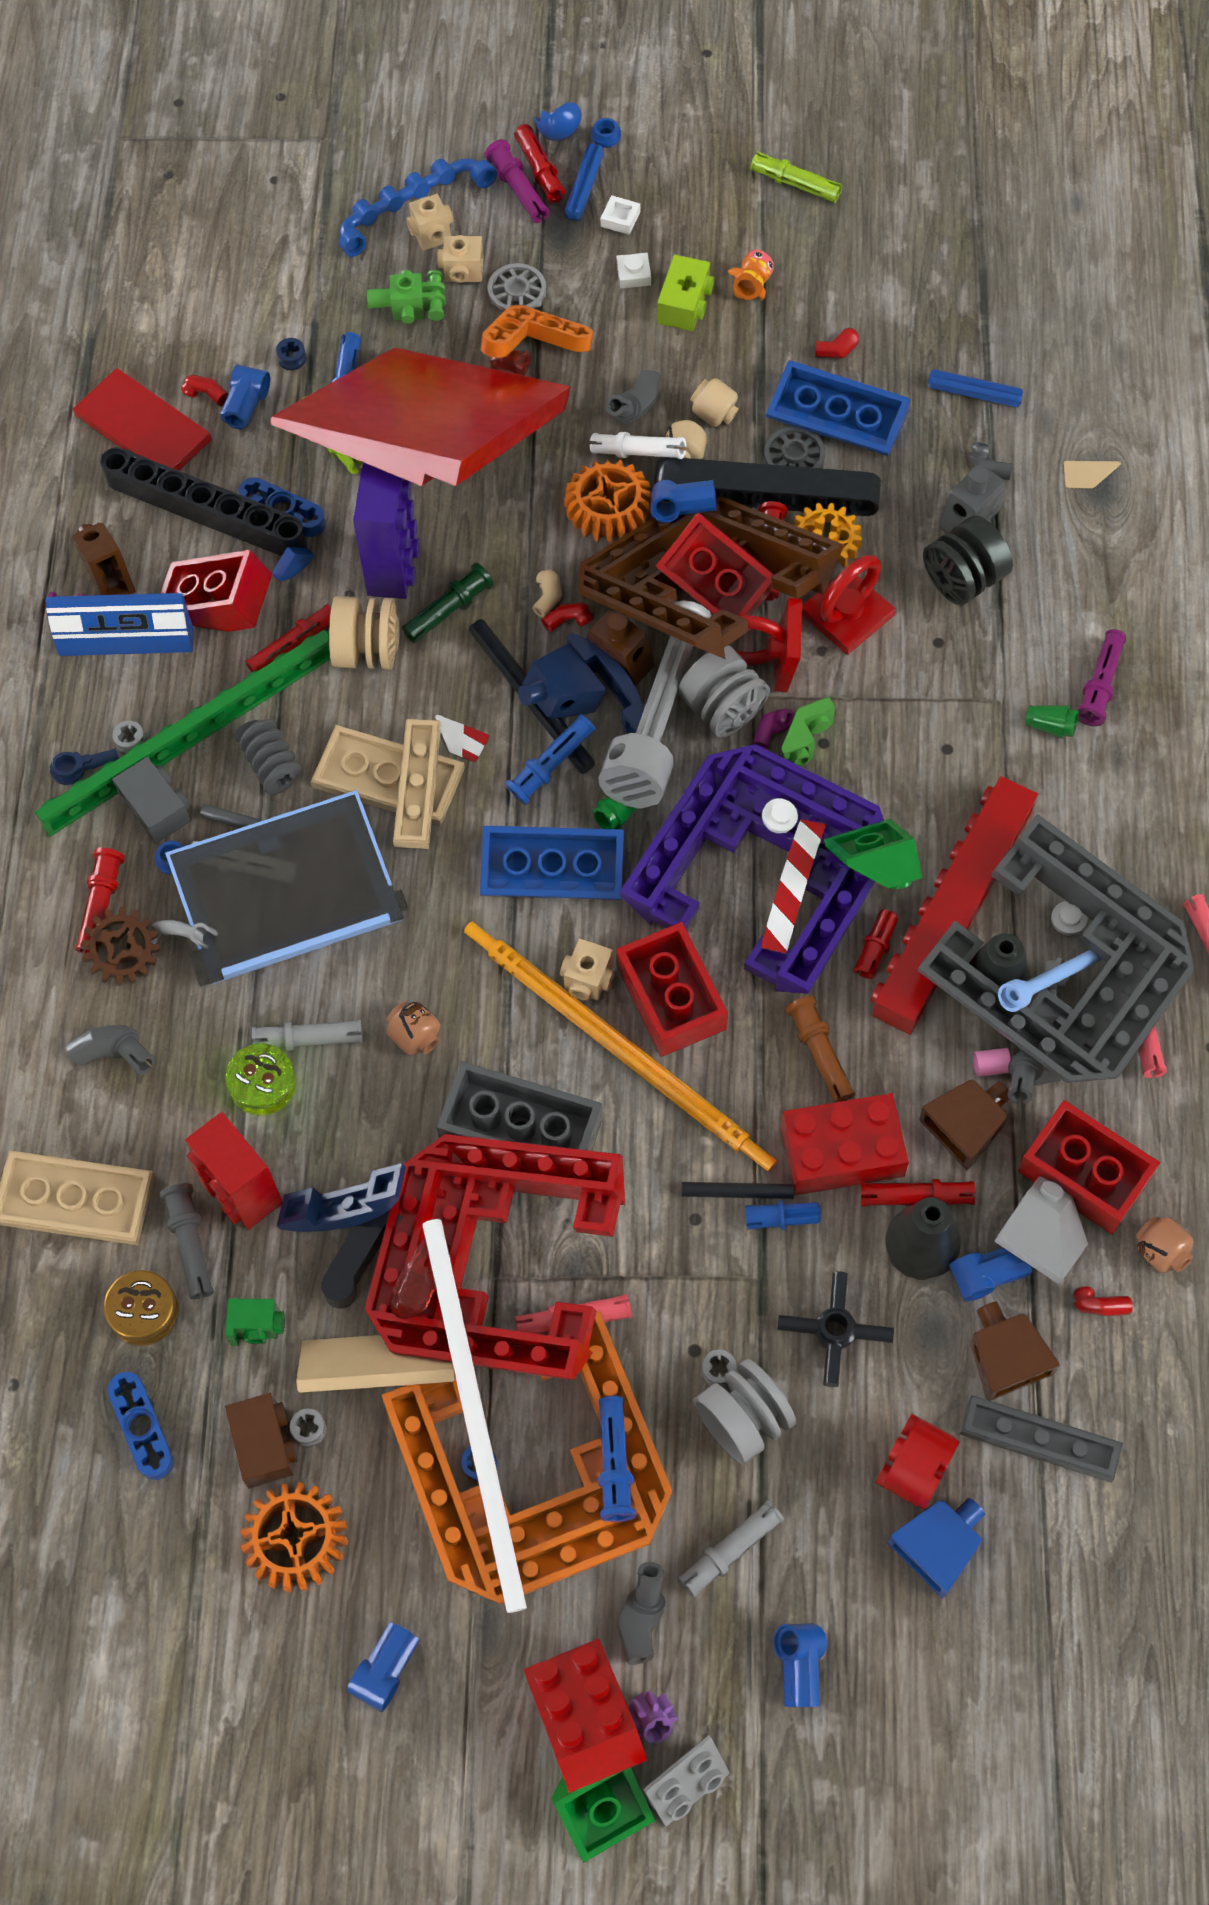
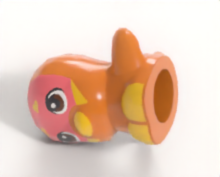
M752 250L743 258L741 268L733 267L728 270V273L735 277L733 294L736 298L753 300L759 297L760 300L765 299L764 283L770 278L774 270V262L767 253L762 250Z

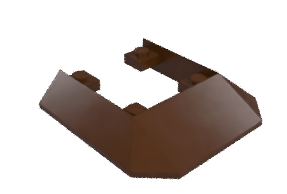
M724 497L716 498L717 510L699 512L775 573L771 577L773 589L796 599L806 595L810 590L823 595L843 550L841 543ZM697 513L679 515L674 521L668 523L660 522L653 517L581 562L578 585L579 594L718 657L726 659L724 647L732 644L736 639L749 631L747 619L724 609L707 619L673 604L677 600L676 588L679 586L655 567Z

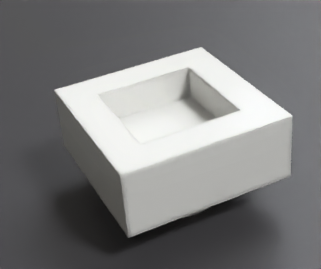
M611 195L600 218L601 227L630 235L640 214V203Z
M648 253L616 256L620 289L651 286Z

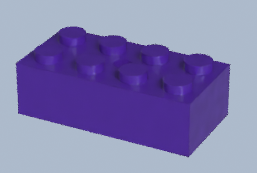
M363 462L353 524L367 596L407 599L409 586H414L416 578V568L412 566L413 558H419L420 539L416 538L417 519H413L414 500H410L411 482Z

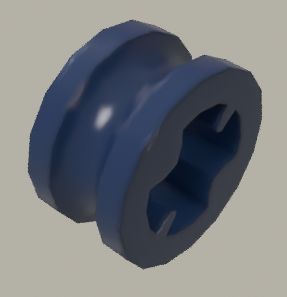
M286 338L278 343L276 353L279 365L282 368L293 371L298 370L305 364V349L300 340ZM289 352H294L292 357H287Z

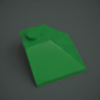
M892 819L824 839L825 846L844 864L888 889L906 888L912 884V881L922 878L914 837Z
M631 1767L569 1793L562 1776L551 1797L583 1863L656 1821Z

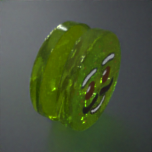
M265 1043L246 1046L231 1058L226 1068L225 1081L231 1098L242 1111L255 1116L274 1114L282 1110L294 1096L296 1075L289 1057L276 1046Z

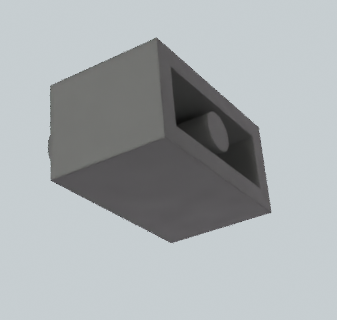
M148 757L112 778L119 796L155 844L191 822L186 810L190 807L188 800L180 789L173 791L169 785L171 779L161 765L155 767Z

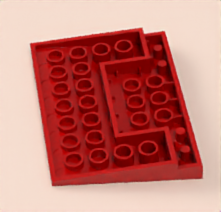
M394 347L271 416L270 424L420 486L425 485L434 478L457 486L565 411L571 386Z

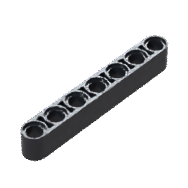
M110 448L100 458V464L107 484L118 492L279 556L283 555L287 547L307 548L303 525L293 515L122 448Z
M664 457L656 462L653 484L654 486L662 480H670L676 484L713 480L716 498L724 497L750 508H758L764 502L775 501L784 504L787 507V511L804 512L806 507L815 511L816 503H820L823 509H828L829 504L834 503V510L836 511L843 507L847 508L846 515L871 516L879 510L881 480L874 473L862 471ZM663 499V500H662V501L672 502L671 500H668V499Z

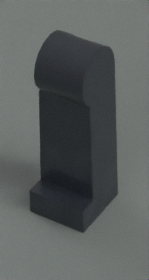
M390 1210L373 1220L354 1226L321 1282L324 1297L332 1307L338 1309L346 1308L355 1301L357 1296L356 1285L381 1246ZM398 1215L396 1227L403 1216Z

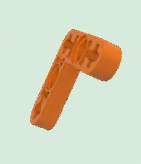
M512 305L483 332L480 349L484 354L491 357H505L526 336L571 351L586 352L591 349L594 332L585 325L523 305Z

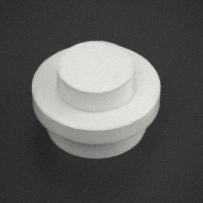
M785 799L769 801L762 812V820L765 826L774 833L790 831L798 819L796 808Z
M1067 901L1056 905L1051 914L1053 927L1065 936L1079 934L1085 928L1088 917L1077 906Z

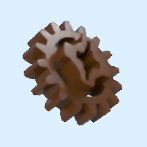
M120 907L118 915L113 916L110 909H106V919L101 920L99 917L94 916L92 921L95 928L85 927L84 934L90 940L81 941V948L89 950V953H86L82 959L83 962L93 961L94 964L90 969L92 975L99 971L103 972L102 982L106 983L111 976L115 977L116 986H120L122 978L125 977L128 978L131 984H134L136 982V973L144 977L148 975L149 972L145 967L146 964L156 965L157 959L150 954L160 951V945L151 942L158 937V932H148L147 928L151 923L149 918L142 922L138 921L139 911L135 910L131 916H126L125 908ZM123 924L120 929L112 932L104 930L111 925ZM136 930L144 940L145 949L136 944L134 939ZM127 934L126 948L129 951L123 949L120 954H117L116 959L113 960L115 945L112 942L118 944ZM96 944L105 949L107 955L105 963L101 961L97 954ZM128 961L137 963L127 969H118L120 964Z

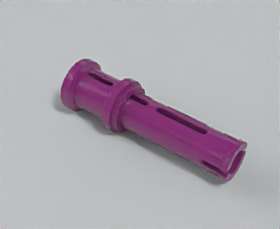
M504 139L491 143L484 155L486 160L493 163L496 167L499 179L510 185L534 223L541 222L537 215L538 213L545 220L550 210L545 206L524 175L523 164L518 158H514L510 152L509 143Z
M1110 629L1106 631L1092 679L1084 684L1082 691L1084 699L1082 705H1079L1076 710H1079L1078 721L1085 725L1101 726L1106 720L1105 708L1107 702L1112 700L1114 694L1111 683L1118 666L1123 645L1126 642V635L1120 630Z

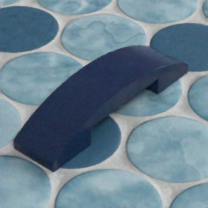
M574 633L567 635V644L570 643L593 673L597 672L623 706V730L626 734L636 733L644 708L638 691L628 674L614 658L588 639Z
M400 1163L371 1172L369 1182L326 1194H321L314 1187L285 1194L277 1227L287 1231H329L352 1227L373 1220L390 1210L400 1199L406 1166Z

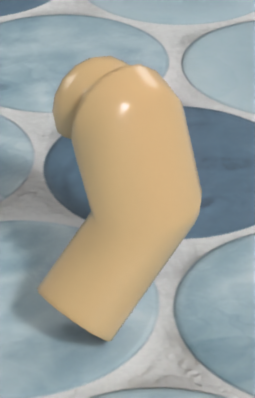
M551 569L542 570L536 577V582L540 583L539 587L542 588L543 595L533 605L532 609L541 618L546 616L555 607L563 595L560 577Z

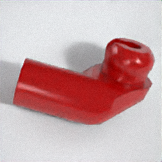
M584 602L567 603L558 606L544 616L541 622L544 628L551 633L563 623L573 618L576 620L577 625L584 626L593 619V614L589 611V606Z

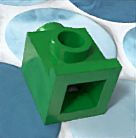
M228 1298L225 1336L231 1346H239V1339H244V1342L249 1344H264L267 1342V1339H277L278 1334L284 1333L285 1314L284 1311H279L275 1299Z

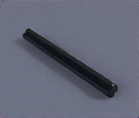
M478 619L470 625L469 631L518 693L519 687L523 685L527 674L483 619ZM536 703L528 705L529 709L554 741L568 728L561 718L551 719L547 717ZM582 744L568 756L569 760L581 774L587 773L595 766L593 758Z

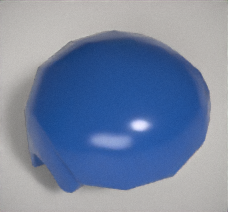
M570 102L556 108L552 113L542 111L541 118L535 116L533 120L543 137L551 141H558L568 138L578 129L582 112L576 102Z

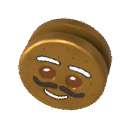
M136 1270L122 1275L110 1286L104 1300V1315L109 1326L121 1340L136 1346H147L161 1341L172 1331L178 1319L179 1303L171 1286L162 1276L152 1271Z

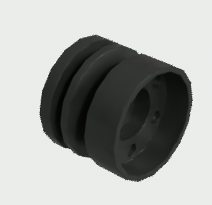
M976 515L970 516L954 527L950 534L945 533L930 543L923 551L924 566L937 590L955 605H965L974 597L984 592L985 587H991L1009 575L1013 567L1011 552L1000 532L988 520Z

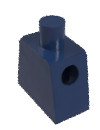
M569 643L532 663L523 685L519 687L518 695L522 704L528 706L536 703L547 717L554 719L594 713L606 688Z

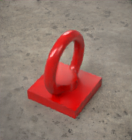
M865 555L856 559L827 584L823 595L816 593L802 605V616L847 655L895 615L896 608L873 589L881 572V562L878 557ZM867 570L863 580L858 577L860 573Z
M791 597L788 598L779 624L759 616H740L747 619L748 629L769 634L767 649L754 652L735 650L747 665H758L775 660L774 691L786 693L801 659L802 599Z

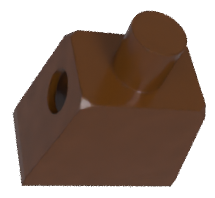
M97 523L95 525L84 524L80 526L72 538L83 565L99 594L127 595L136 592L120 549L105 525ZM110 564L113 570L109 575L105 576L100 565Z
M609 609L588 631L587 639L614 658L628 674L634 686L655 666L648 635L629 621L625 614Z
M968 1080L924 1105L919 1121L967 1171L1004 1128L1008 1116L1001 1107L1010 1100L1008 1098L1009 1089L1002 1082L997 1081L985 1091L975 1080Z
M997 1301L988 1303L977 1310L984 1329L974 1333L971 1339V1347L987 1400H994L1053 1376L1060 1366L1058 1360L1025 1314L1005 1319Z

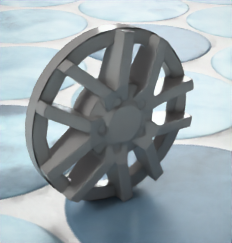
M522 263L508 264L496 270L490 277L488 296L491 304L503 311L512 306L513 302H519V305L534 309L540 307L544 297L546 298V281L541 272L530 265ZM522 270L524 272L517 276L514 271ZM508 272L510 278L506 279L502 274ZM531 274L534 275L533 278H531L530 280H527V278H528ZM496 279L501 283L498 285H494ZM539 282H540V284H541V288L536 287V285H537Z

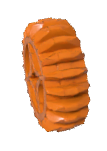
M607 458L604 464L599 465L594 460L592 468L582 465L580 474L573 473L571 482L567 483L564 497L566 516L568 520L572 521V526L575 530L581 529L584 538L593 534L596 542L601 537H606L610 544L613 537L618 536L620 539L625 533H629L644 524L646 519L650 517L651 486L649 481L645 480L642 471L635 472L633 464L623 467L621 459L616 464H611Z
M298 1482L295 1492L291 1493L288 1484L284 1483L281 1485V1496L277 1497L274 1491L269 1489L266 1491V1495L270 1501L266 1505L259 1499L254 1501L253 1504L260 1512L258 1515L246 1513L245 1519L253 1527H245L240 1531L242 1537L252 1540L245 1542L240 1547L244 1554H252L245 1561L248 1568L251 1569L259 1566L255 1573V1577L259 1581L270 1575L268 1586L275 1589L283 1579L284 1591L291 1592L294 1581L297 1580L301 1591H306L308 1589L307 1578L312 1577L314 1582L320 1585L323 1583L319 1575L322 1569L330 1575L335 1573V1569L329 1561L331 1558L336 1561L343 1560L344 1555L335 1549V1546L343 1547L348 1545L347 1537L337 1534L346 1530L348 1526L345 1520H336L343 1513L340 1506L329 1508L333 1502L330 1494L323 1495L319 1499L320 1489L314 1485L305 1495L306 1489L302 1482ZM295 1507H304L315 1511L323 1518L324 1523L315 1525L314 1522H300ZM282 1512L280 1527L275 1531L269 1532L268 1537L264 1538L265 1531L271 1520ZM292 1523L299 1533L303 1535L302 1538L298 1537L300 1542L296 1544L297 1552L289 1540L285 1539L286 1536L291 1537L289 1532L293 1530ZM325 1536L319 1553L305 1564L307 1562L306 1552L308 1547L315 1542H319L320 1537ZM274 1549L275 1552H289L293 1567H282L272 1563L266 1557L265 1550Z

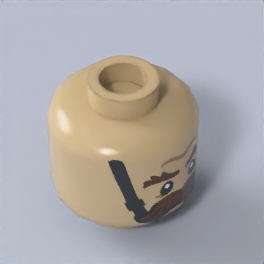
M683 420L675 422L668 427L665 437L685 438L687 447H674V449L686 451L684 458H703L707 436L701 426L694 421Z

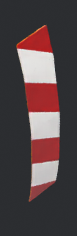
M800 819L780 878L761 948L787 953L805 887L826 824Z

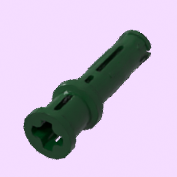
M475 562L472 564L471 570L458 581L452 580L449 583L448 590L401 627L406 637L415 644L461 606H470L475 596L485 588L491 589L494 586L491 576L479 563Z

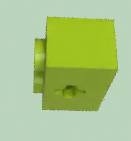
M674 254L657 302V324L694 331L697 320H703L705 314V296L711 295L715 277L710 276L711 262Z

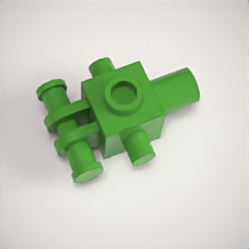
M404 270L400 274L390 275V288L367 289L368 308H392L393 321L402 320L406 324L412 323L414 319H425L424 310H429V319L433 321L442 320L444 318L442 307L446 304L444 296L445 286L441 283L443 274L439 270L429 271L427 273V280L429 282H422L421 273H412L409 270Z

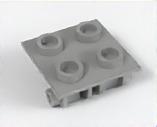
M708 1735L643 1789L646 1793V1801L653 1810H656L665 1826L669 1825L673 1820H679L687 1815L696 1801L706 1793L709 1794L717 1790L722 1785L724 1778L730 1774L712 1738Z

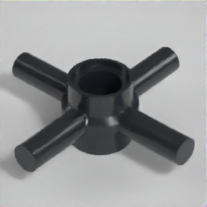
M842 1271L833 1272L830 1308L823 1311L817 1319L779 1315L777 1330L815 1334L820 1344L826 1348L823 1385L827 1387L839 1386L841 1350L849 1346L854 1339L893 1343L894 1328L857 1324L850 1312L845 1309L848 1274ZM830 1322H838L844 1326L846 1332L841 1336H834L826 1330L825 1326Z

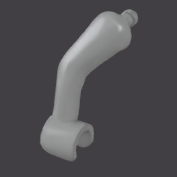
M162 920L152 924L158 932V937L151 942L157 943L162 934L167 937L178 935L190 938L192 942L207 949L209 946L203 943V936L207 932L217 936V931L204 923H197L191 926L176 920Z

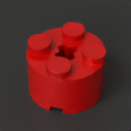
M911 1413L901 1432L907 1439L905 1440L900 1436L897 1438L888 1456V1460L894 1464L891 1466L885 1463L875 1484L914 1506L925 1510L961 1441Z

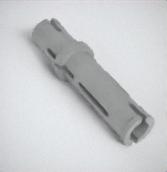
M362 1021L293 1025L292 1022H285L284 1026L252 1027V1039H254L252 1046L253 1050L286 1047V1051L294 1050L296 1046L363 1043Z
M767 1500L762 1507L714 1548L707 1547L703 1551L704 1556L685 1573L677 1577L685 1590L689 1589L688 1594L691 1597L695 1598L717 1576L724 1577L729 1572L728 1567L775 1526L784 1521L777 1508L772 1509L774 1506L770 1501Z

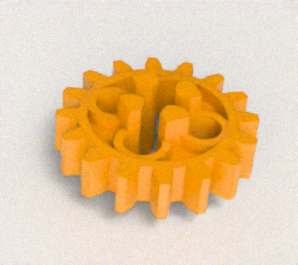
M816 503L815 511L808 507L804 508L803 517L796 515L794 525L823 536L824 524L826 522L831 523L828 539L842 544L843 550L837 563L846 567L848 565V558L855 559L857 557V550L861 547L862 528L861 525H855L856 516L846 517L847 508L845 507L839 511L834 510V503H830L828 509H823L820 503Z

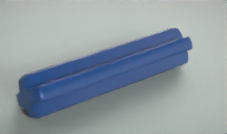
M590 143L586 148L565 208V217L569 220L578 221L582 217L603 157V147L600 144Z
M933 369L930 372L928 387L931 389L1013 407H1019L1023 396L1022 388Z

